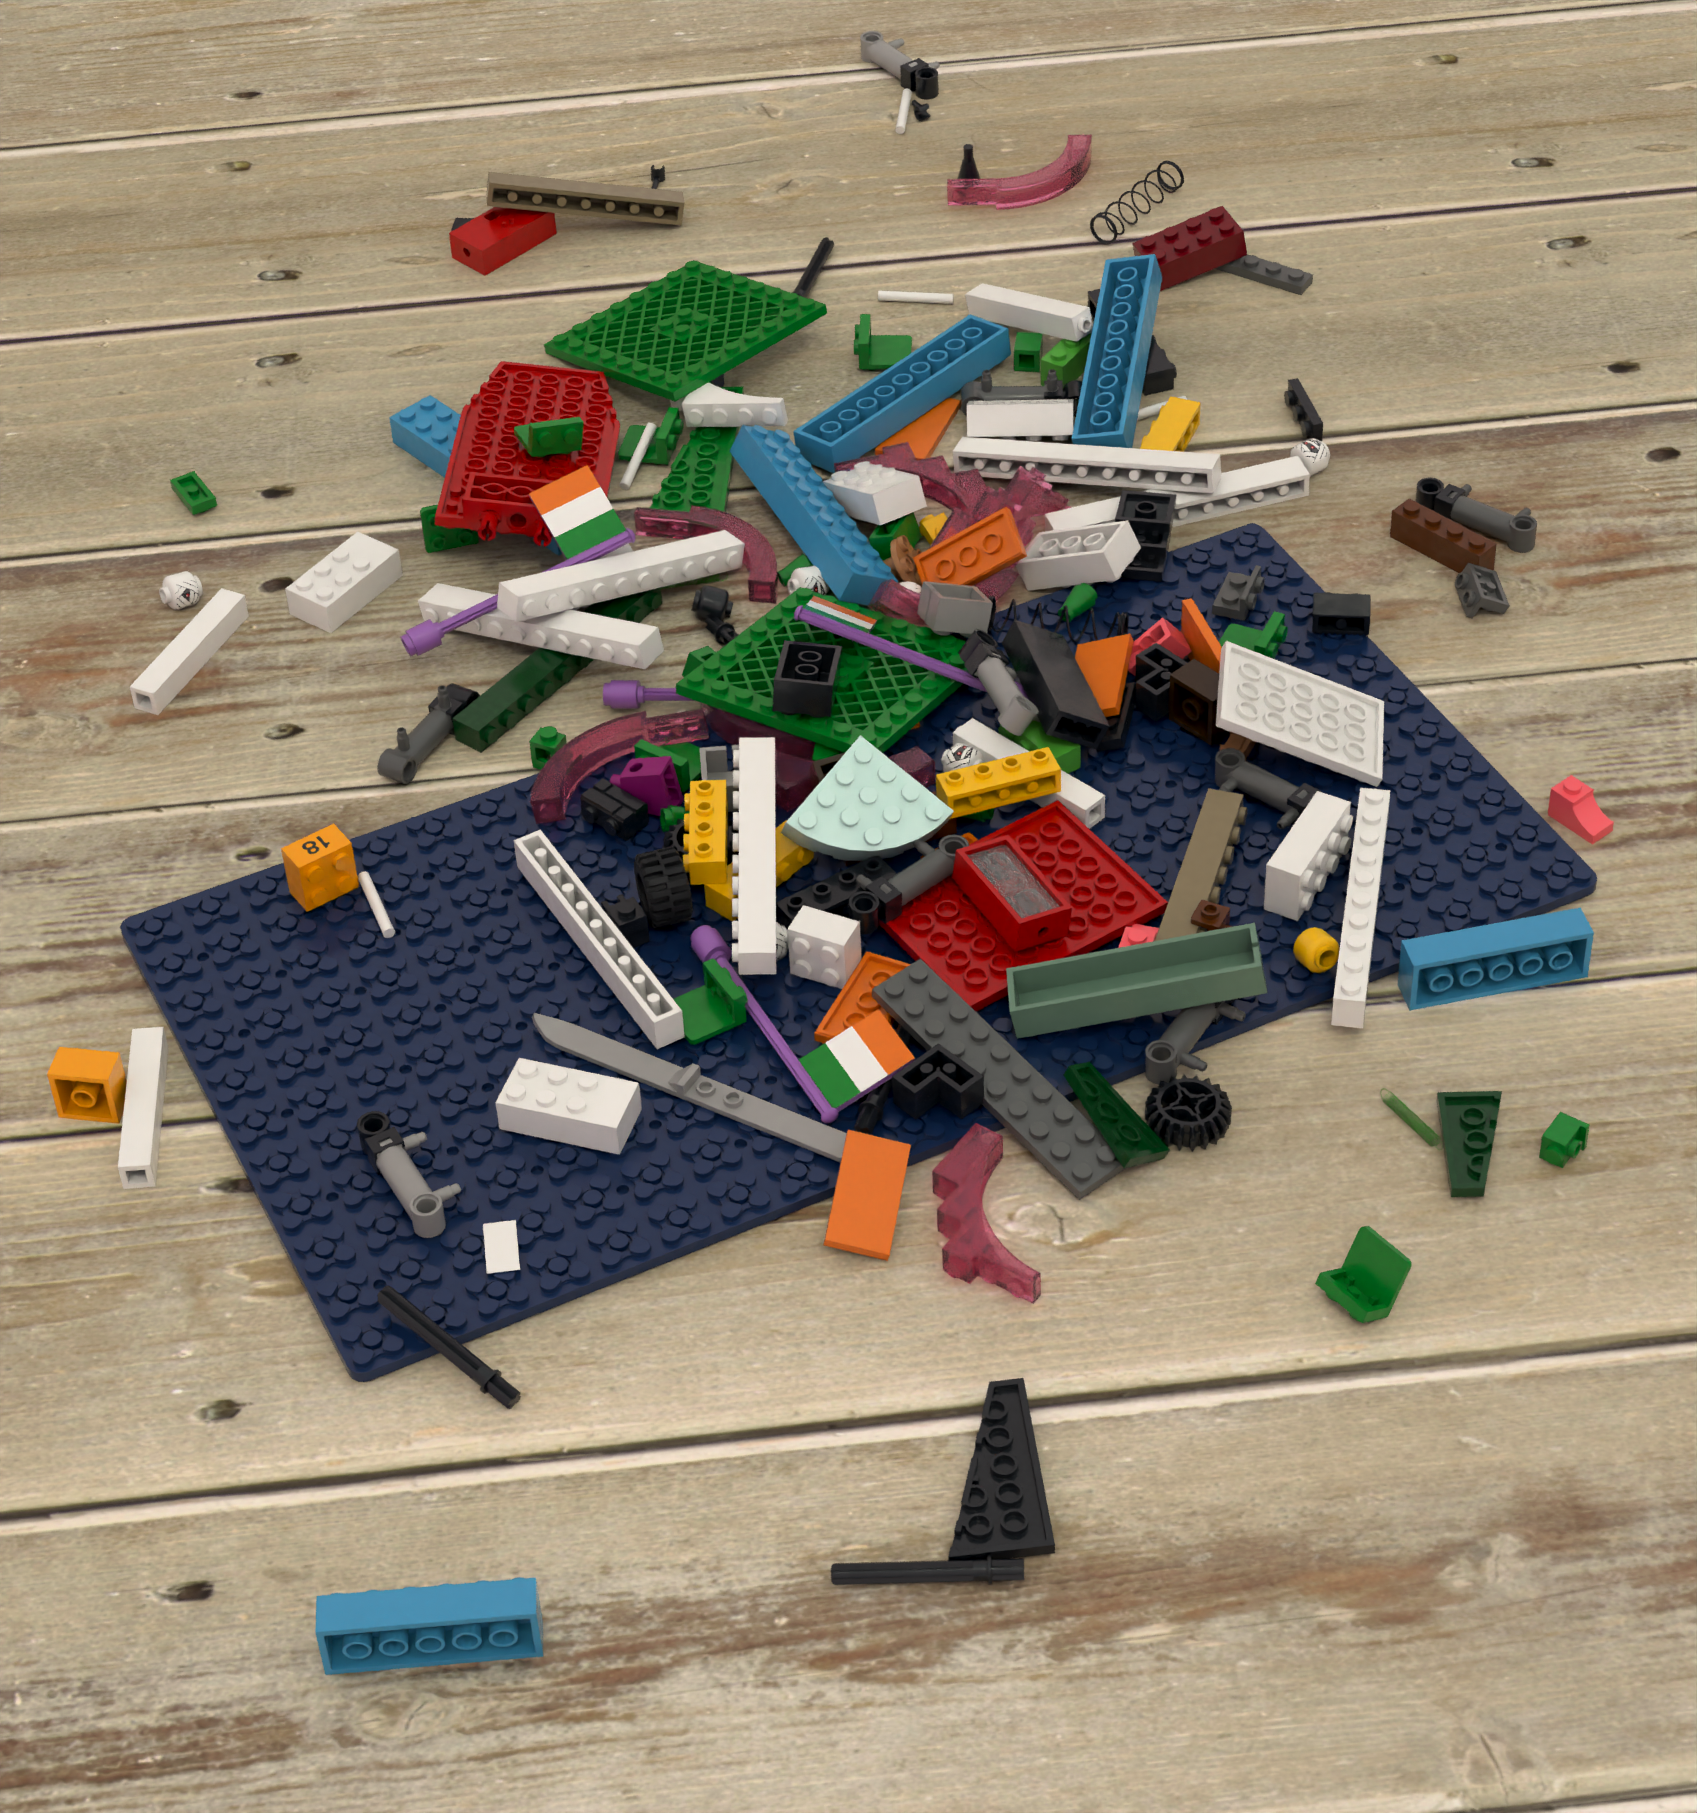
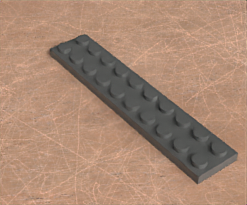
M921 959L917 960L872 989V998L927 1051L940 1044L984 1076L982 1105L1079 1200L1126 1169L1123 1168L1100 1131Z

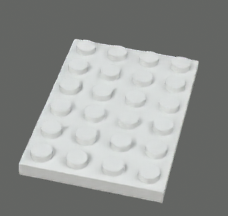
M1226 641L1221 648L1216 714L1217 727L1273 747L1281 752L1302 758L1307 762L1326 767L1334 772L1355 778L1360 782L1376 787L1379 785L1383 776L1384 701Z

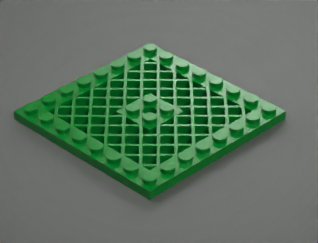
M693 260L687 262L684 267L667 273L666 277L659 281L649 283L648 287L641 291L631 293L623 301L613 303L605 311L592 315L589 320L574 325L571 330L554 336L553 340L544 344L546 354L591 371L604 372L607 377L676 402L826 315L827 308L826 304L814 301V299H808L796 293H790L778 287H772L763 282H757L747 277L733 274L730 271H724L715 268V266H709Z
M800 587L676 683V694L842 752H846L861 735L879 751L884 753L964 683L801 620L795 621L794 612L796 608L800 605H803L804 608L813 596L819 597L876 619L877 622L869 634L969 672L964 665L965 662L958 654L966 641L957 639L953 635H939L928 627H920L908 623L904 619H896L884 615L882 612L865 609L858 604L839 601L833 596L823 595L809 588ZM784 640L842 646L840 679L831 717L814 718L806 714L785 715L781 712L772 711L774 678Z

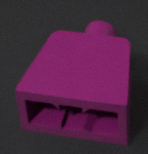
M671 756L631 759L621 775L613 774L610 779V783L647 803L648 813L660 816L662 808H667L668 805L680 806L684 800Z

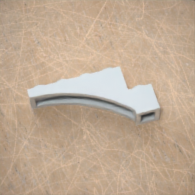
M710 382L676 402L670 400L671 407L679 408V411H683L687 427L785 426L788 422L783 398L739 394L722 389Z

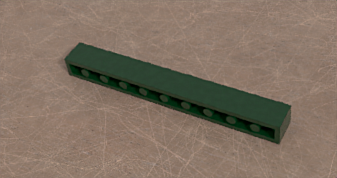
M661 587L594 603L584 612L640 623L662 604ZM538 648L452 718L455 739L482 753L542 702L551 697L560 687L569 682L583 668H586L594 659Z

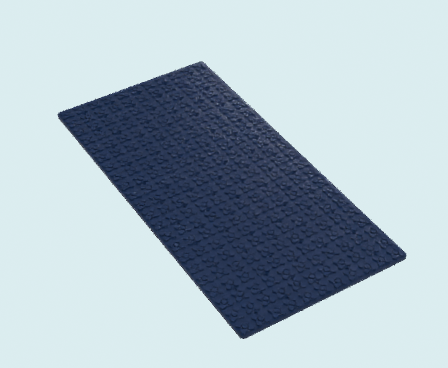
M1250 523L1168 552L1162 582L1119 578L1110 583L1103 581L1090 585L1097 593V600L1092 608L1094 609L1098 640L1106 639L1115 614L1118 611L1120 616L1122 612L1128 613L1129 624L1127 634L1130 633L1134 641L1162 617L1181 631L1182 600L1190 598L1194 600L1218 642L1230 624H1238L1263 631L1275 611L1285 614L1284 626L1288 627L1286 639L1279 647L1275 660L1384 701L1382 781L1377 787L1360 782L1339 772H1334L1318 764L1307 762L1302 758L1281 752L1259 742H1256L1246 758V761L1298 787L1306 783L1322 791V793L1351 802L1350 815L1353 816V822L1348 832V837L1351 838V845L1346 855L1342 854L1339 858L1335 872L1333 874L1329 873L1323 890L1321 892L1317 891L1309 911H1304L1298 921L1264 910L1266 864L1291 830L1293 824L1284 829H1279L1277 822L1285 813L1238 789L1232 791V793L1244 794L1243 807H1247L1248 811L1245 825H1239L1241 827L1239 843L1232 846L1234 847L1232 864H1226L1227 877L1225 884H1219L1221 892L1218 904L1230 908V926L1255 923L1261 948L1267 993L1236 999L1231 1005L1245 1012V1019L1238 1021L1223 1016L1217 1025L1211 1023L1188 1054L1333 998L1338 960L1326 972L1315 973L1308 970L1295 958L1293 949L1297 937L1306 929L1313 927L1323 929L1338 942L1340 947L1360 788L1390 790L1389 814L1369 983L1399 971L1402 940L1541 915L1589 896L1596 890V873L1368 636L1364 634L1354 636L1347 633L1345 635L1341 633L1339 635L1336 633L1333 635L1328 633L1326 635L1324 632L1320 635L1319 633L1314 634L1312 632L1314 593H1325V591L1261 526ZM1255 566H1261V577L1265 578L1264 588L1261 594L1257 593L1255 608L1253 611L1249 610L1245 621L1212 614L1213 603L1228 572L1251 576ZM1075 585L1016 605L1017 621L1031 624L1037 604L1041 602L1044 629L1054 632L1060 619L1058 610L1063 606ZM1013 607L1001 631L998 633L994 632L993 629L987 631V634L997 642V649L1004 653L1009 661L1007 666L1012 668V670H1014V667L1002 645V641L1014 621ZM1009 608L995 613L993 626L996 630L1000 629L1004 623ZM1090 609L1069 622L1070 632L1074 640L1080 636ZM1038 610L1033 626L1041 628ZM1092 614L1083 636L1077 642H1072L1066 622L1063 620L1056 632L1064 636L1074 657L1078 644L1096 641L1093 633ZM1118 617L1109 638L1117 636ZM950 632V635L955 636L957 639L968 640V637L961 636L960 633ZM1186 655L1183 660L1188 663L1190 659ZM1128 671L1126 683L1135 682V676ZM1017 676V678L1014 679V681L1021 683ZM963 684L919 722L920 727L910 729L883 754L930 792L936 791V774L944 773L941 763L942 756L947 749H951L953 746V732L973 718L999 733L1000 723L998 717L1000 713L987 692ZM1134 707L1125 747L1097 752L1095 749L1080 745L1081 767L1069 774L1105 795V818L1090 828V830L1169 902L1208 788L1215 790L1220 788L1215 783L1216 754L1220 751V744L1225 745L1230 737V733L1211 746L1169 720V714L1155 722ZM720 709L352 838L349 841L352 843L357 876L364 871L369 873L395 930V934L391 938L383 936L360 882L358 888L306 912L289 892L284 863L132 915L121 923L122 937L343 1365L353 1380L358 1382L371 1381L440 1353L378 1302L377 1295L385 1286L394 1288L453 1338L464 1344L834 1196L840 1162L557 1049L543 1039L533 1023L532 1015L534 1013L575 1024L682 1068L691 1064L699 1065L702 1076L845 1133L848 1130L855 1131L853 1127L859 1116V1105L868 1096L867 1093L839 1111L838 1117L834 1122L823 1123L819 1111L747 1010V1022L698 1044H690L684 1037L656 1049L518 869L514 840L541 829L601 908V902L606 900L609 905L616 904L617 896L621 894L625 900L634 897L642 908L635 880L634 861L637 854L662 849L664 845L663 839L667 832L662 831L660 816L649 814L648 825L640 832L637 831L636 835L631 839L625 841L617 835H609L603 827L596 823H588L583 818L581 813V794L589 788L593 789V786L601 779L610 782L613 774L621 775L627 763L631 759H636L634 745L641 739L658 747L672 736L700 748L726 746L728 771H733L732 745H739V738L775 737V828H777L793 815L813 791L807 772L812 764L816 742ZM690 787L684 793L682 792L683 799L685 793H690ZM1028 799L996 807L993 818L986 819L985 822L956 817L957 833L952 835L961 836L970 832L979 840L1043 807ZM683 800L682 804L680 805L681 807H685V801H684V800ZM728 812V820L733 821V812ZM942 838L926 843L936 849L939 847V842ZM914 847L904 851L902 854L884 858L883 860L898 874L920 860L922 854ZM816 851L810 863L801 867L787 881L776 887V902L858 863L846 866L843 860ZM688 877L693 905L691 920L656 929L652 928L648 923L650 942L633 948L673 999L705 985L703 963L691 947L690 937L696 928L703 925L715 928L727 943L731 952L732 943H738V939H732V921L706 906L704 884L691 885L690 877ZM1164 913L1142 925L1159 928ZM880 925L873 933L860 934L861 957L868 951L908 964L916 962ZM1123 935L1089 953L1118 948ZM787 949L785 957L776 960V974L739 975L738 962H732L731 955L728 962L798 1060L824 1044L815 1041L814 1032L842 989L790 974L789 949ZM1008 995L976 1012L1071 1102L1078 1099L1063 1075L1070 1065L1090 1062L1111 1086L1145 1072V1050L1147 1045L1159 1040L1182 1009L1018 1039L1010 1015ZM896 1020L892 1025V1028L895 1030V1032L899 1025V1023ZM913 1038L909 1050L917 1059L926 1053L927 1050ZM523 1058L638 1082L642 1110L620 1155L499 1129L495 1102L518 1059ZM892 1086L883 1107L884 1115L880 1121L876 1122L871 1135L910 1144L908 1167L1005 1127L983 1105H980L963 1119H960L938 1103L915 1120L893 1103ZM371 1111L385 1113L388 1116L390 1128L395 1127L402 1138L420 1132L426 1134L427 1140L406 1152L432 1192L447 1185L451 1186L455 1183L460 1185L461 1192L442 1202L446 1226L441 1234L431 1238H424L414 1232L411 1218L383 1175L376 1173L369 1162L368 1155L362 1151L357 1122L363 1114ZM516 1220L520 1270L487 1274L483 1224Z

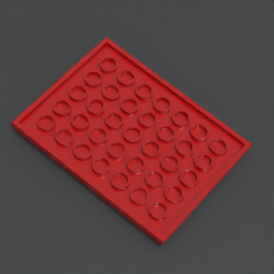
M1058 800L969 844V846L1009 835L1072 906L1068 936L1015 952L952 877L946 878L902 906V914L885 924L879 919V925L915 961L919 959L924 961L975 1011L1008 995L1006 968L1087 954L1123 935L1126 926L1142 925L1165 913L1168 902Z

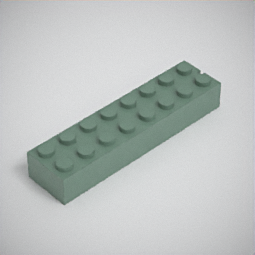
M1255 923L1006 968L1009 1010L1017 1039L1267 993L1261 948Z

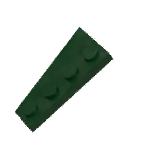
M1090 1062L1070 1065L1063 1074L1123 1168L1162 1160L1166 1157L1170 1149Z
M1502 1091L1437 1092L1436 1102L1451 1197H1484Z

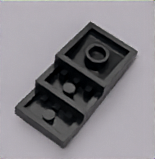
M1122 490L1115 522L1128 520L1141 549L1135 555L1134 560L1122 572L1120 578L1162 582L1174 519L1176 494Z

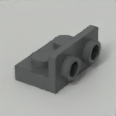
M1468 563L1463 571L1457 575L1455 587L1466 617L1473 618L1480 607L1489 612L1495 611L1502 614L1507 611L1510 605L1496 571Z
M1256 565L1251 576L1228 572L1213 603L1212 614L1245 621L1249 610L1253 611L1255 608L1257 593L1261 594L1264 588L1265 578L1261 577V566Z

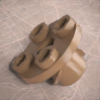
M905 535L892 540L890 544L891 557L883 560V562L891 568L892 574L898 580L897 583L909 581L922 587L913 557L922 553L921 550L918 548L914 550Z

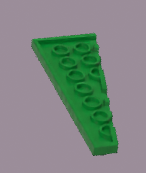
M720 387L731 392L744 394L743 387ZM697 427L696 430L691 431L689 442L681 448L671 465L669 476L663 479L661 482L662 488L658 494H654L652 498L653 503L650 508L645 510L646 522L686 523L690 521H725L734 457L729 451L738 435L739 427Z

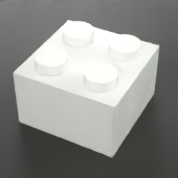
M803 905L787 929L790 974L843 989L862 959L860 922Z

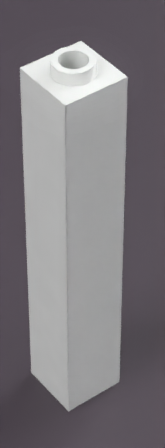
M984 283L965 294L969 315L971 314L990 322L1076 342L1090 334L1093 329L1090 308L1087 306Z
M222 588L130 686L134 708L155 715H159L249 617L245 595Z
M973 718L953 732V746L957 743H963L981 751L983 760L986 762L1030 752ZM1061 770V792L1030 799L1042 807L1057 800L1060 801L1089 829L1105 818V795Z
M164 1027L132 1029L118 1170L123 1189L156 1187L169 1049Z

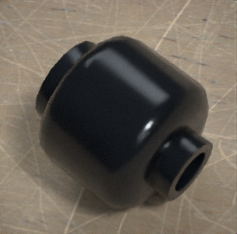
M705 585L701 588V591L696 590L691 611L695 612V617L700 621L705 622L707 617L711 619L715 616L723 621L724 617L730 618L733 602L728 601L729 593L727 590Z

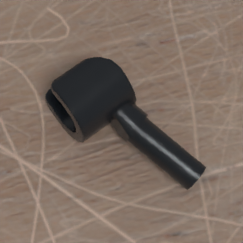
M916 100L912 101L911 104L915 107L914 114L917 120L923 121L930 117V114L926 111L929 109L928 103L920 105Z
M654 165L651 166L652 189H657L659 182L665 181V166H662L661 169H655Z

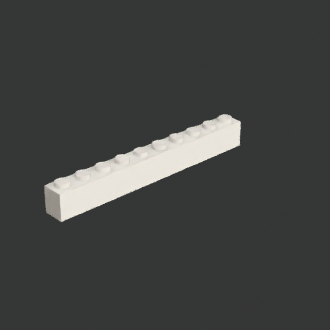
M962 437L953 450L955 475L1200 493H1214L1221 480L1220 454Z
M1298 456L1221 473V480L1214 493L1158 489L1142 492L1177 495L1172 527L1309 496L1310 474ZM1120 497L1046 513L1045 531L1115 522Z
M726 530L499 582L497 608L515 622L739 569L742 568L745 543Z
M437 583L418 600L424 621L430 619L432 623H440L495 596V594ZM497 608L454 629L646 669L664 652L658 627L570 609L515 622Z
M775 737L739 738V750H733V768H739V770H733V788H739V791H733V809H739V812H733V830H739V833H733V852H739V855H733V873H739V876L732 877L733 895H738V898H732V917H738V921H732V939H738V943H732V962H738L739 975L776 974Z
M1360 788L1333 996L1331 1025L1363 1028L1387 832L1390 790Z
M541 829L514 840L518 869L655 1048L659 1049L684 1038L683 1015L680 1007Z

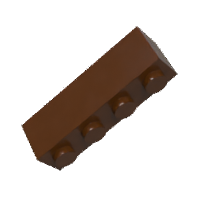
M1411 499L1406 500L1392 510L1391 538L1458 573L1462 572L1468 563L1494 570L1497 544Z

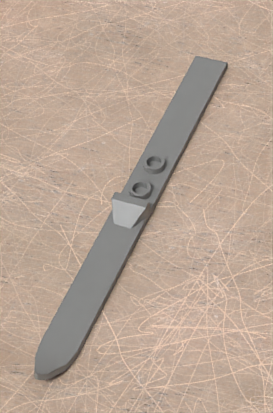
M537 1013L532 1015L533 1023L543 1039L557 1049L841 1162L847 1134L845 1132L702 1076L699 1065L691 1064L682 1068L575 1024Z

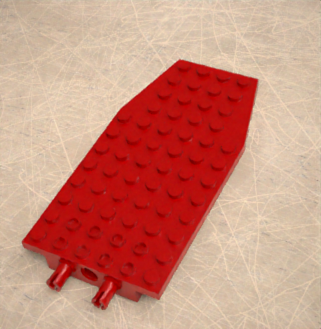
M501 361L489 375V381L484 382L480 386V392L474 394L471 397V403L469 405L466 404L462 409L435 514V525L448 529H471L478 532L479 537L484 541L487 534H489L488 541L493 540L496 532L500 534H523L528 537H534V542L538 546H541V542L544 540L543 547H546L551 543L553 536L531 501L529 493L588 465L608 498L620 434V423L616 419L617 413L612 406L613 400L611 395H609V387L604 372ZM580 417L583 420L582 450L572 451L569 454L556 453L546 455L545 457H531L514 434L515 426L527 425L529 423Z

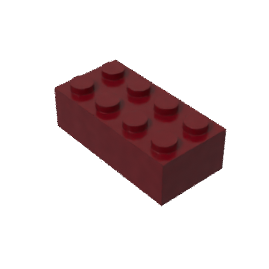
M1223 206L1213 208L1208 212L1189 218L1184 222L1167 227L1160 232L1132 243L1135 256L1156 255L1162 274L1160 291L1247 255L1244 231Z

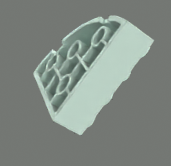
M860 735L787 820L781 834L801 847L813 852L818 851L831 855L836 859L865 861L878 855L884 859L894 857L914 848L913 843L919 839L923 842L930 839L948 822L954 811Z

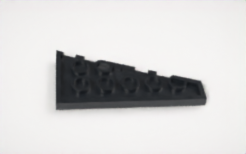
M1024 1378L989 1382L980 1429L977 1432L975 1450L970 1462L961 1501V1510L956 1522L954 1540L950 1548L948 1560L987 1559L988 1555H991L992 1559H1010L1055 1553V1542Z

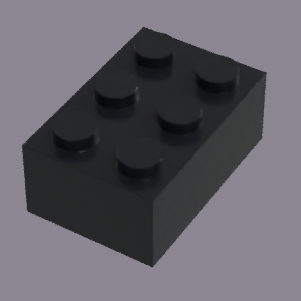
M784 640L774 678L772 711L781 712L785 715L806 714L814 718L831 717L840 679L842 646Z

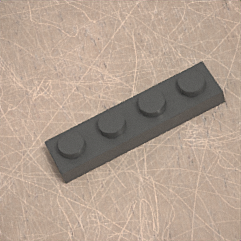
M1248 254L1215 268L1298 295H1302L1313 282V274Z

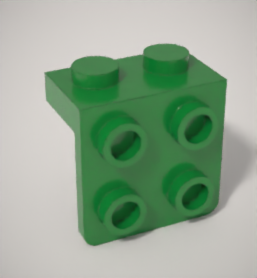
M860 314V324H855L854 355H859V369H888L911 354L912 337L910 335H871V314Z
M668 407L660 427H657L642 462L668 465L676 449L679 437L683 432L684 423L683 419H680L679 408ZM629 426L618 451V458L620 460L630 462L646 426Z
M580 417L529 423L527 425L515 426L514 434L531 457H545L546 455L556 453L569 454L572 451L582 450L583 420Z
M438 505L423 507L420 510L426 552L433 553L479 543L478 532L465 528L448 529L435 525V514Z
M1274 611L1263 631L1238 624H1230L1219 643L1222 647L1228 641L1275 659L1277 651L1281 644L1284 643L1288 632V627L1284 626L1285 614Z
M674 736L669 737L659 747L642 739L634 745L635 758L671 756L681 792L683 793L690 787V781H697L701 777L700 747Z
M714 958L703 962L705 985L673 999L682 1010L684 1035L690 1044H698L747 1022L745 1004L748 1002L744 989L741 986H736L732 981L729 971L725 967L722 968Z
M1364 1226L1359 1229L1342 1267L1321 1272L1315 1284L1325 1291L1329 1299L1338 1302L1345 1308L1353 1319L1366 1323L1388 1317L1412 1264L1409 1258L1370 1226Z

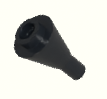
M966 144L963 146L964 159L962 160L957 183L964 188L971 189L980 184L981 178L973 158V145Z

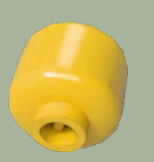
M1313 927L1306 929L1297 937L1293 952L1295 958L1308 970L1322 973L1331 969L1336 964L1340 947L1338 942L1323 929Z

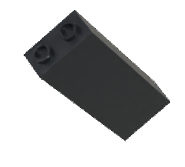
M1014 620L1002 641V645L1029 700L1039 711L1037 717L1045 733L1096 750L1110 725L1064 636Z

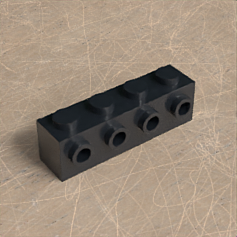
M879 855L873 856L776 902V920L780 926L783 925L788 929L803 905L849 918L848 901L854 893L865 891L856 882L858 875H864L871 881H875L881 876L888 880L897 873Z

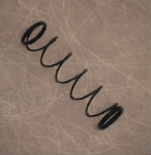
M1163 161L1158 165L1157 170H1152L1146 175L1145 180L1135 183L1132 191L1124 192L1120 196L1119 201L1112 202L1107 206L1105 212L1095 215L1090 221V229L1093 236L1103 244H1111L1116 240L1117 235L1124 234L1125 229L1122 221L1116 215L1107 212L1113 204H1118L1119 213L1125 222L1131 225L1137 223L1138 217L1135 210L1125 202H1120L1127 193H1131L1132 202L1142 214L1150 213L1151 206L1148 199L1141 193L1134 191L1135 187L1140 183L1144 182L1145 192L1151 201L1158 204L1163 202L1164 196L1161 189L1155 183L1147 181L1150 174L1157 172L1158 182L1166 192H1176L1184 183V176L1179 166L1171 161ZM1163 164L1172 165L1177 169L1181 178L1179 186H1176V182L1170 174L1160 170ZM1160 172L1167 174L1173 180L1175 187L1166 184ZM1146 182L1155 185L1161 192L1162 199L1159 202L1149 196ZM1133 193L1141 195L1149 205L1147 212H1142L1135 205ZM1120 204H1124L1133 210L1136 217L1135 222H1128L1123 217L1120 211ZM1107 214L1116 217L1120 221L1123 228L1121 233H1117L1115 224L1107 217ZM1096 218L1105 219L1108 228L1114 233L1111 241H1105L1096 234L1093 227Z
M991 595L988 597V599L993 603L987 631H991V629H993L994 632L998 633L1005 626L1011 613L1012 607L1014 611V620H1017L1016 601L1015 599H1012L1004 623L1002 624L1000 629L996 630L993 626L996 612V599L994 596ZM1039 602L1030 625H1033L1039 610L1041 628L1044 629L1042 604ZM1065 605L1054 632H1057L1065 613L1069 637L1072 642H1077L1083 636L1092 614L1093 633L1097 641L1094 609H1090L1080 636L1074 640L1069 627L1068 607ZM1119 611L1115 614L1106 638L1110 637L1117 617V636L1128 633L1129 616L1127 612H1122L1121 616Z

